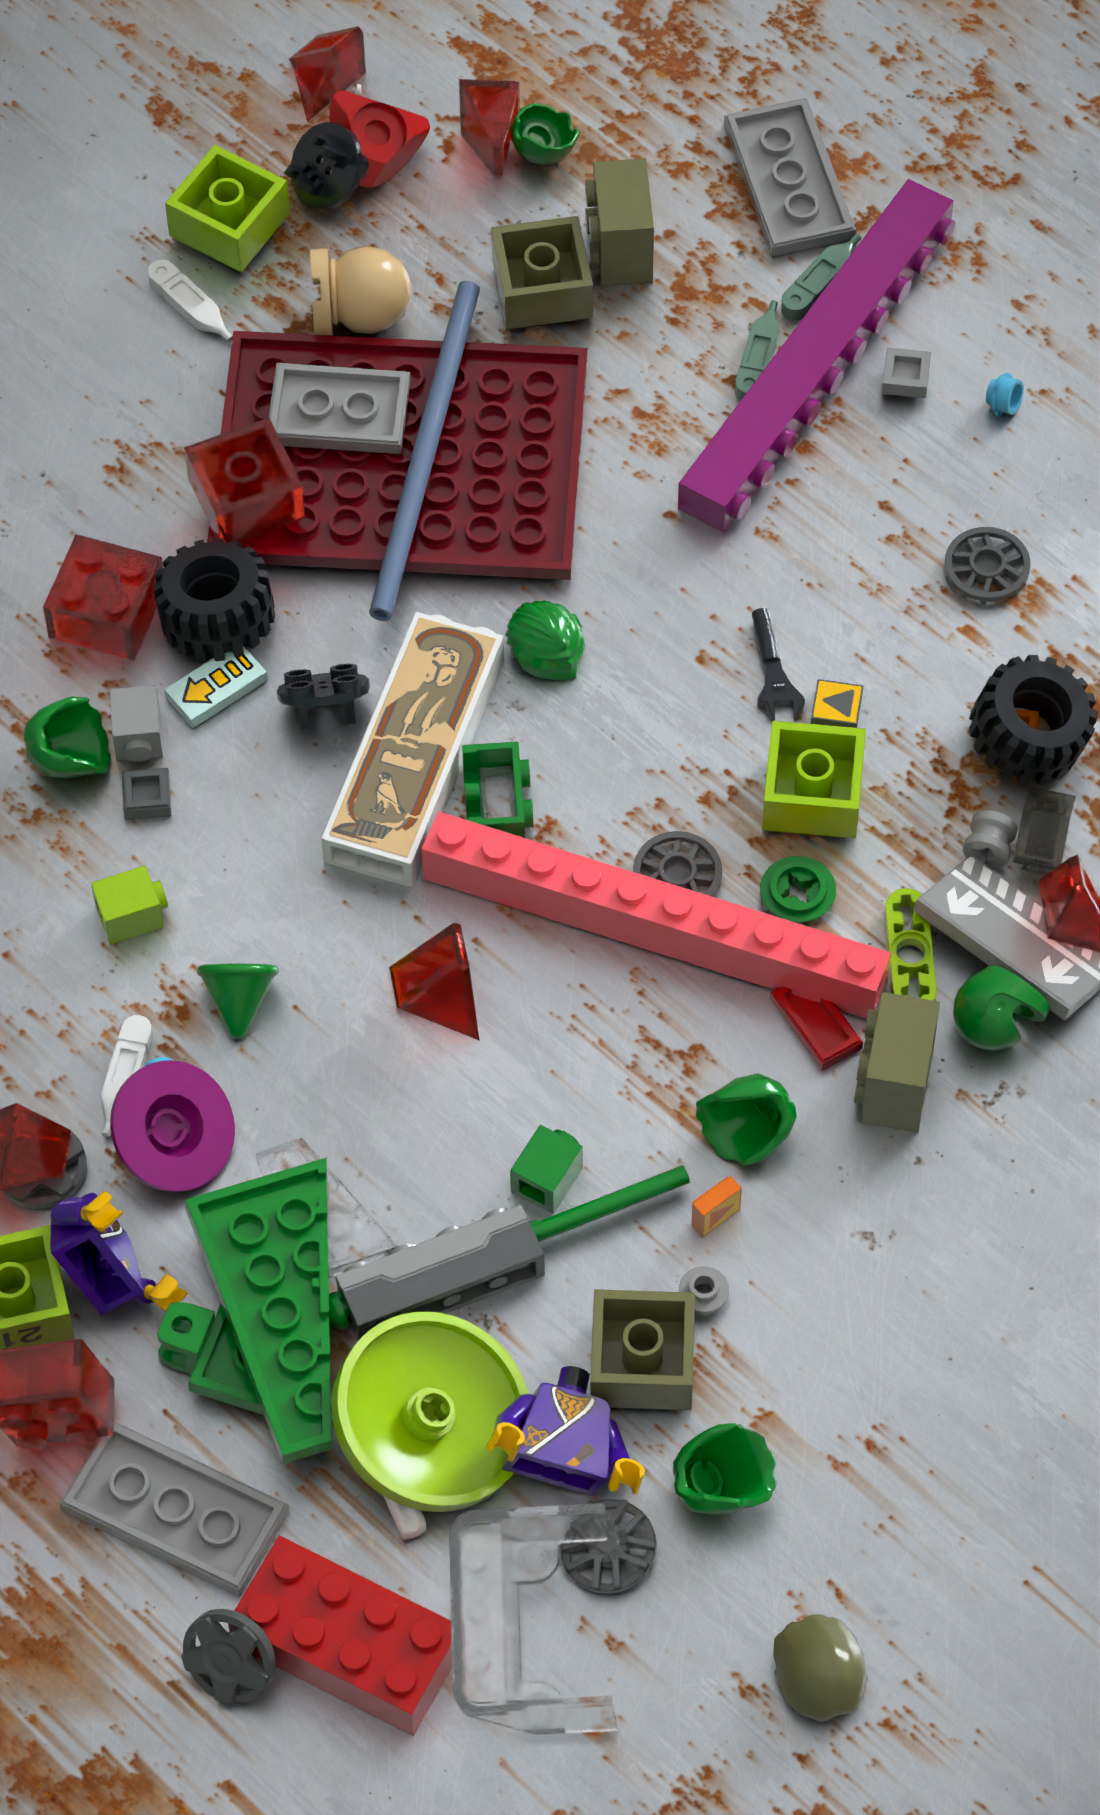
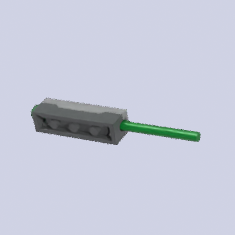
M681 1165L541 1221L533 1220L527 1222V1216L522 1205L511 1209L497 1208L485 1214L477 1222L464 1227L460 1225L447 1227L440 1231L435 1238L419 1244L406 1243L392 1250L388 1256L369 1262L364 1260L355 1262L348 1266L343 1273L336 1275L337 1291L329 1294V1325L336 1329L348 1328V1318L356 1339L359 1341L370 1329L392 1317L412 1312L447 1314L545 1276L544 1253L539 1242L689 1184L688 1173L685 1167Z

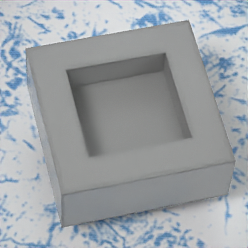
M887 347L882 394L926 398L931 352Z

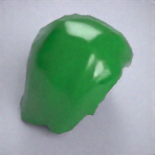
M71 696L56 701L40 709L26 723L23 738L28 760L45 776L68 779L109 772L111 754L107 750L109 743L107 733L102 727L100 713L88 703L90 701L89 698Z
M759 1073L735 1078L716 1092L696 1102V1118L702 1125V1133L707 1142L714 1146L719 1156L727 1160H735L743 1166L761 1162L773 1153L790 1135L797 1118L796 1106L783 1085Z
M727 1423L715 1425L686 1443L673 1461L675 1492L691 1511L706 1515H728L762 1504L770 1500L777 1484L774 1474L776 1467L774 1454L768 1449L765 1438L762 1435L743 1427L741 1424Z

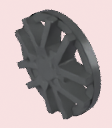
M977 527L958 535L950 543L946 551L944 563L946 578L962 594V598L967 599L969 597L979 600L982 605H986V602L1016 597V593L1026 586L1031 565L1030 556L1025 545L1015 535L995 527ZM982 537L984 546L977 548L972 539ZM990 537L1002 539L1005 542L997 547H993ZM963 543L968 552H956ZM1013 548H1015L1018 552L1017 554L1011 555L1009 557H1005L1004 555ZM952 563L968 564L969 566L952 567ZM1022 563V574L1013 567ZM1005 576L1015 583L1010 585L1002 577ZM958 578H969V579H968V581H967V583H966V585H965V584L962 583ZM976 582L985 583L983 592L972 589ZM991 585H994L1000 591L990 592Z
M672 831L651 838L640 848L634 860L633 872L641 874L642 868L652 873L648 877L699 892L697 886L709 887L703 894L712 897L721 886L722 864L717 851L708 841L689 832ZM675 841L672 853L658 846ZM682 842L693 844L689 855L680 852ZM700 849H702L710 859L696 860ZM650 852L661 860L660 864L646 859V855ZM714 870V876L697 874L698 871Z
M608 1499L587 1502V1506L580 1509L576 1514L572 1513L570 1521L564 1529L561 1544L559 1545L563 1564L571 1578L589 1591L611 1594L627 1590L640 1582L653 1565L657 1550V1540L653 1526L642 1510L625 1499H622V1501ZM615 1509L610 1519L606 1522L600 1511ZM626 1512L633 1515L634 1518L623 1529L618 1527ZM591 1514H594L600 1525L593 1531L582 1522ZM641 1525L645 1528L647 1540L632 1537ZM576 1528L585 1536L584 1538L571 1541ZM630 1548L647 1550L645 1559L641 1560L629 1555ZM588 1549L589 1554L571 1562L570 1553ZM622 1563L637 1568L636 1572L624 1580L621 1579ZM594 1565L592 1581L578 1573L579 1570ZM603 1568L613 1569V1583H601Z

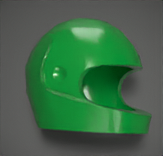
M989 965L968 978L958 989L954 999L953 1018L956 1028L967 1042L979 1049L995 1051L1007 1049L1021 1040L1020 1032L1013 1022V1015L1026 1020L1041 1022L1045 1020L1050 1006L1046 999L1023 979L1000 966Z

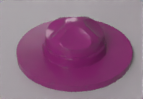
M167 1060L154 1062L142 1067L130 1075L122 1084L111 1109V1136L120 1160L132 1175L152 1188L166 1192H184L198 1188L212 1180L223 1169L231 1154L235 1137V1123L229 1100L219 1084L209 1074L189 1063Z

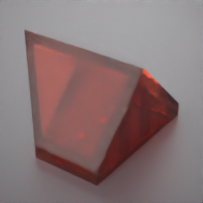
M359 26L319 34L289 58L294 68L307 122L331 103L332 96L338 90L345 91L366 73L364 33Z
M459 79L461 136L494 175L503 176L512 142L511 124L520 110L519 82Z
M1077 854L1068 858L1039 879L1047 938L1100 952V894Z
M452 923L389 967L397 1009L404 1010L479 1040L470 967L461 924Z
M18 1103L0 1109V1191L49 1177L63 1178L73 1136L72 1130Z

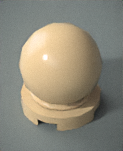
M370 246L349 249L336 261L333 257L329 259L328 247L310 249L311 279H313V285H320L321 300L312 301L315 335L333 336V325L337 326L339 323L352 332L371 335L391 328L405 316L411 298L412 285L400 259L387 250Z

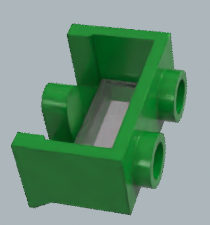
M502 742L462 745L466 819L525 838V828H534L532 799L523 800L522 788L531 787L529 759L520 760L519 743Z

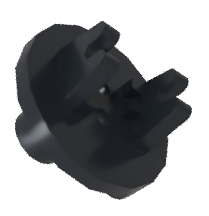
M324 122L313 126L301 136L293 151L291 165L287 167L284 173L291 178L292 186L298 198L305 204L314 208L335 211L352 196L360 179L366 176L369 163L367 157L362 154L359 141L352 131L344 125Z
M338 664L330 667V673L314 675L311 674V670L307 669L292 670L284 674L285 683L278 687L277 698L282 704L297 707L301 731L310 730L307 709H314L316 706L344 705L347 725L356 724L354 699L368 693L370 682L369 678L365 675L358 674L356 664Z

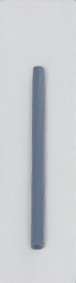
M462 281L457 288L371 602L369 614L372 618L379 621H388L392 617L479 296V286L471 281Z

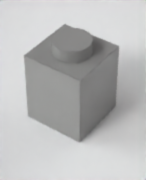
M156 685L109 689L112 737L116 761L142 762L150 758L163 757L160 708Z

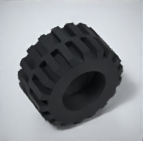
M214 538L213 542L204 543V539L195 541V545L189 548L184 545L176 550L177 555L175 557L168 556L163 561L164 568L157 570L155 575L156 583L153 584L159 618L167 642L172 648L178 647L179 653L187 657L195 654L196 660L206 661L208 657H215V661L225 660L224 653L233 652L234 657H238L244 654L243 647L254 649L260 644L259 637H267L271 631L270 623H274L275 620L273 595L266 564L262 557H257V552L250 546L243 548L242 542L236 540L224 543V538Z
M1028 655L1024 662L1017 656L1011 658L1007 665L1002 663L995 669L992 676L989 677L971 710L969 719L972 720V723L969 726L970 737L977 738L973 747L977 754L984 753L987 756L984 763L992 769L994 766H997L1002 770L1000 775L1007 779L1014 775L1018 777V783L1029 784L1032 778L1036 780L1037 784L1047 783L1051 776L1057 780L1065 774L1067 769L1070 770L1095 731L1093 726L1097 722L1098 711L1092 709L1096 703L1093 693L1085 692L1088 684L1083 677L1076 679L1072 675L1075 671L1067 664L1064 669L1056 665L1057 659L1047 657L1045 661H1040L1038 655ZM1015 709L1039 711V715L1047 722L1051 731H1042L1030 727L1021 720Z

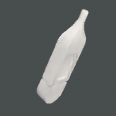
M163 259L156 260L149 265L148 276L150 286L160 296H163L189 323L202 332H214L220 334L228 342L232 341L233 335L226 330L217 304L183 273L181 274V271L175 265Z
M141 1015L130 1016L123 1022L102 1088V1106L105 1116V1126L102 1135L105 1137H110L111 1135L110 1117L116 1094L130 1075L144 1067L148 1056L147 1052L149 1053L152 1043L153 1032L150 1021Z

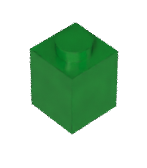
M540 1124L510 1169L511 1193L554 1214L583 1169V1146L579 1145L578 1141L569 1133L559 1129L552 1131Z

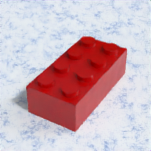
M280 1535L234 1610L253 1620L265 1632L272 1644L277 1668L412 1736L418 1730L463 1650L461 1625ZM228 1624L229 1632L238 1629V1627ZM256 1646L252 1655L262 1659Z

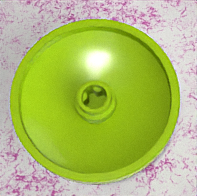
M405 1313L387 1319L370 1329L354 1345L343 1360L333 1386V1425L347 1460L359 1476L374 1490L386 1498L409 1508L430 1512H449L461 1510L485 1500L503 1486L514 1474L502 1470V1464L507 1452L500 1447H494L493 1451L490 1452L486 1450V1445L494 1433L497 1416L520 1395L529 1393L524 1378L509 1353L490 1334L464 1319L444 1313Z

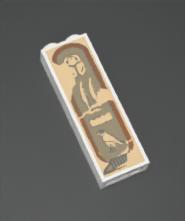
M415 612L321 838L324 863L407 887H414L422 867L421 848L438 811L444 812L463 765L462 745L471 744L504 663L503 635L496 634L485 627L474 628L452 622L442 615L430 616Z

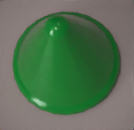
M228 963L200 965L197 968V974L202 978L228 1033L232 1038H243L274 977L278 975L279 969L277 966L270 964Z

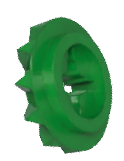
M791 856L780 859L765 871L761 879L760 894L764 910H769L776 917L802 924L803 922L814 921L817 924L822 915L826 912H831L836 897L834 877L826 866L815 859L804 856ZM789 881L799 890L808 889L806 891V903L803 900L800 901L797 896L788 897L790 894Z

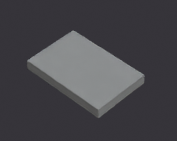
M276 363L266 431L267 445L401 454L411 383L410 372Z

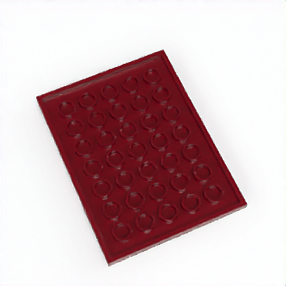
M233 331L207 542H213L214 538H224V543H230L232 540L242 542L243 548L249 546L257 552V557H262L267 565L380 570L443 341ZM466 342L404 572L571 580L588 348ZM276 363L410 372L411 383L401 454L267 445L266 431Z

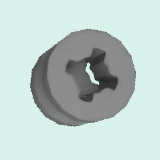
M983 810L976 812L970 824L972 835L965 839L963 845L965 857L967 858L972 854L990 868L1004 867L1008 863L1011 852L1008 844L1012 843L1017 835L1018 827L1010 817L996 811Z

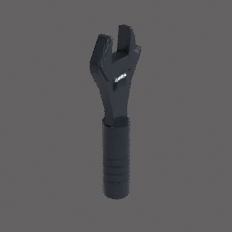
M756 609L752 612V619L762 663L765 668V685L758 697L757 706L764 707L769 718L775 721L774 706L793 705L794 720H797L804 709L805 698L791 684L783 671L769 609Z

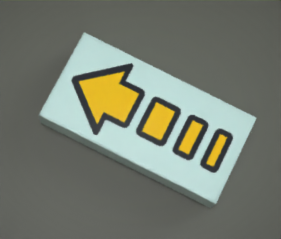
M243 647V655L234 657L233 652L224 653L225 660L215 661L214 657L164 689L166 699L192 729L268 681L266 670L245 647Z

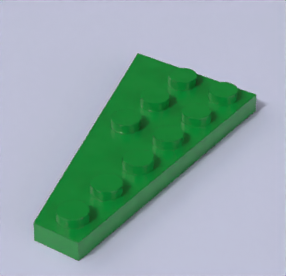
M326 1157L185 1199V1210L282 1464L330 1450L332 1443Z

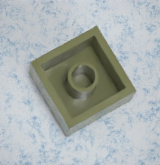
M646 158L593 162V180H585L587 207H593L585 208L587 235L590 234V241L594 242L589 243L590 268L599 269L600 286L653 283L654 224Z
M579 216L491 227L492 261L506 329L593 318V283Z
M882 992L879 1010L869 1009L864 1036V1049L860 1054L854 1103L863 1104L861 1123L919 1133L934 1051L940 1008L939 1001Z
M594 1289L590 1395L606 1400L610 1408L692 1410L695 1293Z

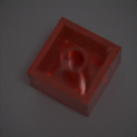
M270 418L184 447L188 480L215 537L224 538V543H230L232 540L242 541L306 518L303 486Z
M75 534L43 605L48 638L135 661L157 610L153 584L156 583L155 575L157 570L163 568L162 557Z
M82 1339L0 1350V1429L17 1448L20 1447L25 1450H40L46 1448L48 1443L63 1441L86 1444L95 1441L97 1437L114 1435L115 1379Z

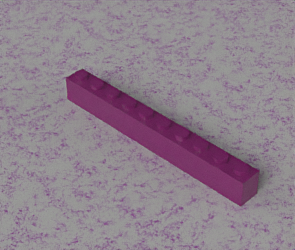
M907 179L680 480L678 485L679 510L723 533L734 519L741 520L750 506L753 493L758 487L761 489L766 487L774 473L776 462L781 456L787 457L792 452L797 442L799 431L804 425L810 426L815 421L823 399L827 394H835L843 380L846 368L850 363L855 365L861 359L866 348V341L872 333L879 334L887 322L889 310L895 303L901 304L905 300L910 290L912 279L917 273L923 274L932 261L934 250L939 243L944 245L950 239L956 224L952 220L954 200L913 180Z

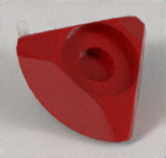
M357 84L353 88L352 93L338 90L332 96L329 122L344 125L356 135L362 148V154L367 157L369 163L368 172L364 178L360 179L359 185L371 188L391 179L411 160L427 137L430 124L428 119L422 115L360 96L362 92L361 85Z

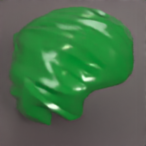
M545 600L521 604L512 613V618L507 624L508 630L505 633L507 637L506 644L510 646V655L518 660L523 672H528L538 678L558 681L576 678L578 664L586 646L582 625L576 614H571L563 605Z

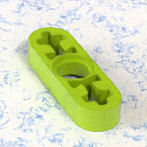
M910 888L898 889L887 898L884 912L887 951L891 952L889 967L891 993L908 996L909 979L917 978L918 996L921 999L936 1001L937 986L930 923L913 911L917 899L922 894ZM900 907H909L910 913L913 914L911 930L903 931L904 921L902 912H899ZM911 945L919 948L924 957L919 962L906 963L898 957L897 951L903 946Z

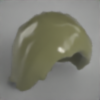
M821 1614L809 1615L804 1620L792 1621L774 1638L773 1657L776 1664L774 1674L787 1702L801 1715L818 1722L831 1721L838 1715H848L858 1708L865 1694L866 1682L868 1680L863 1652L858 1645L856 1637L841 1620Z

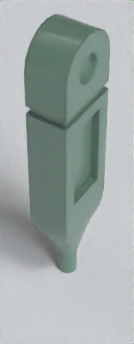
M855 234L850 241L844 244L827 247L794 281V284L782 295L781 312L786 318L799 320L806 315L852 254L854 246L862 239L859 234Z
M775 300L770 302L768 311L752 324L736 377L735 394L740 401L774 357L779 339V324L775 314L778 302Z

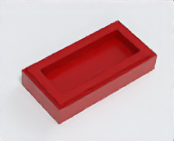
M784 986L770 992V1000L821 1071L863 1048V1041L836 1004L820 998L819 1003L791 994L792 989Z

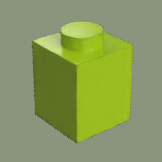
M145 865L91 882L95 908L109 945L164 928L161 909L168 907L167 898L160 880L152 882Z

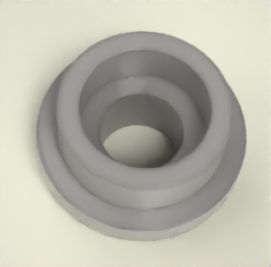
M701 1266L689 1270L682 1277L679 1284V1292L695 1293V1314L706 1316L719 1311L726 1304L729 1296V1285L725 1276L720 1271L711 1267ZM699 1284H708L713 1290L710 1293L701 1294L695 1287Z

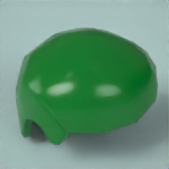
M532 103L519 110L511 124L510 133L515 149L529 163L550 166L564 160L572 151L579 137L580 130H573L571 116L568 112H557L549 105Z

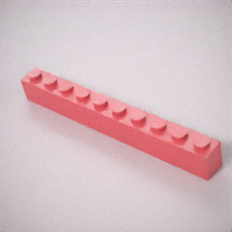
M438 811L421 848L423 880L775 990L784 986L792 989L791 994L819 1003L820 998L836 1004L840 1011L865 1019L868 1017L869 1009H878L881 994L888 983L891 952Z

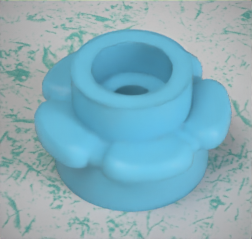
M1010 373L1002 374L997 379L990 381L986 391V403L991 405V409L996 416H1001L1002 413L1014 415L1018 411L1024 394L1023 382L1019 379H1014Z

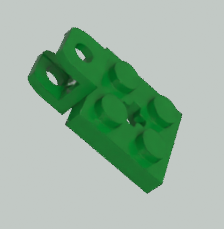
M185 1302L169 1304L157 1332L158 1341L161 1343L158 1349L159 1360L172 1369L191 1375L188 1382L190 1392L264 1415L243 1360H240L241 1354L222 1304H220L216 1316L215 1311Z

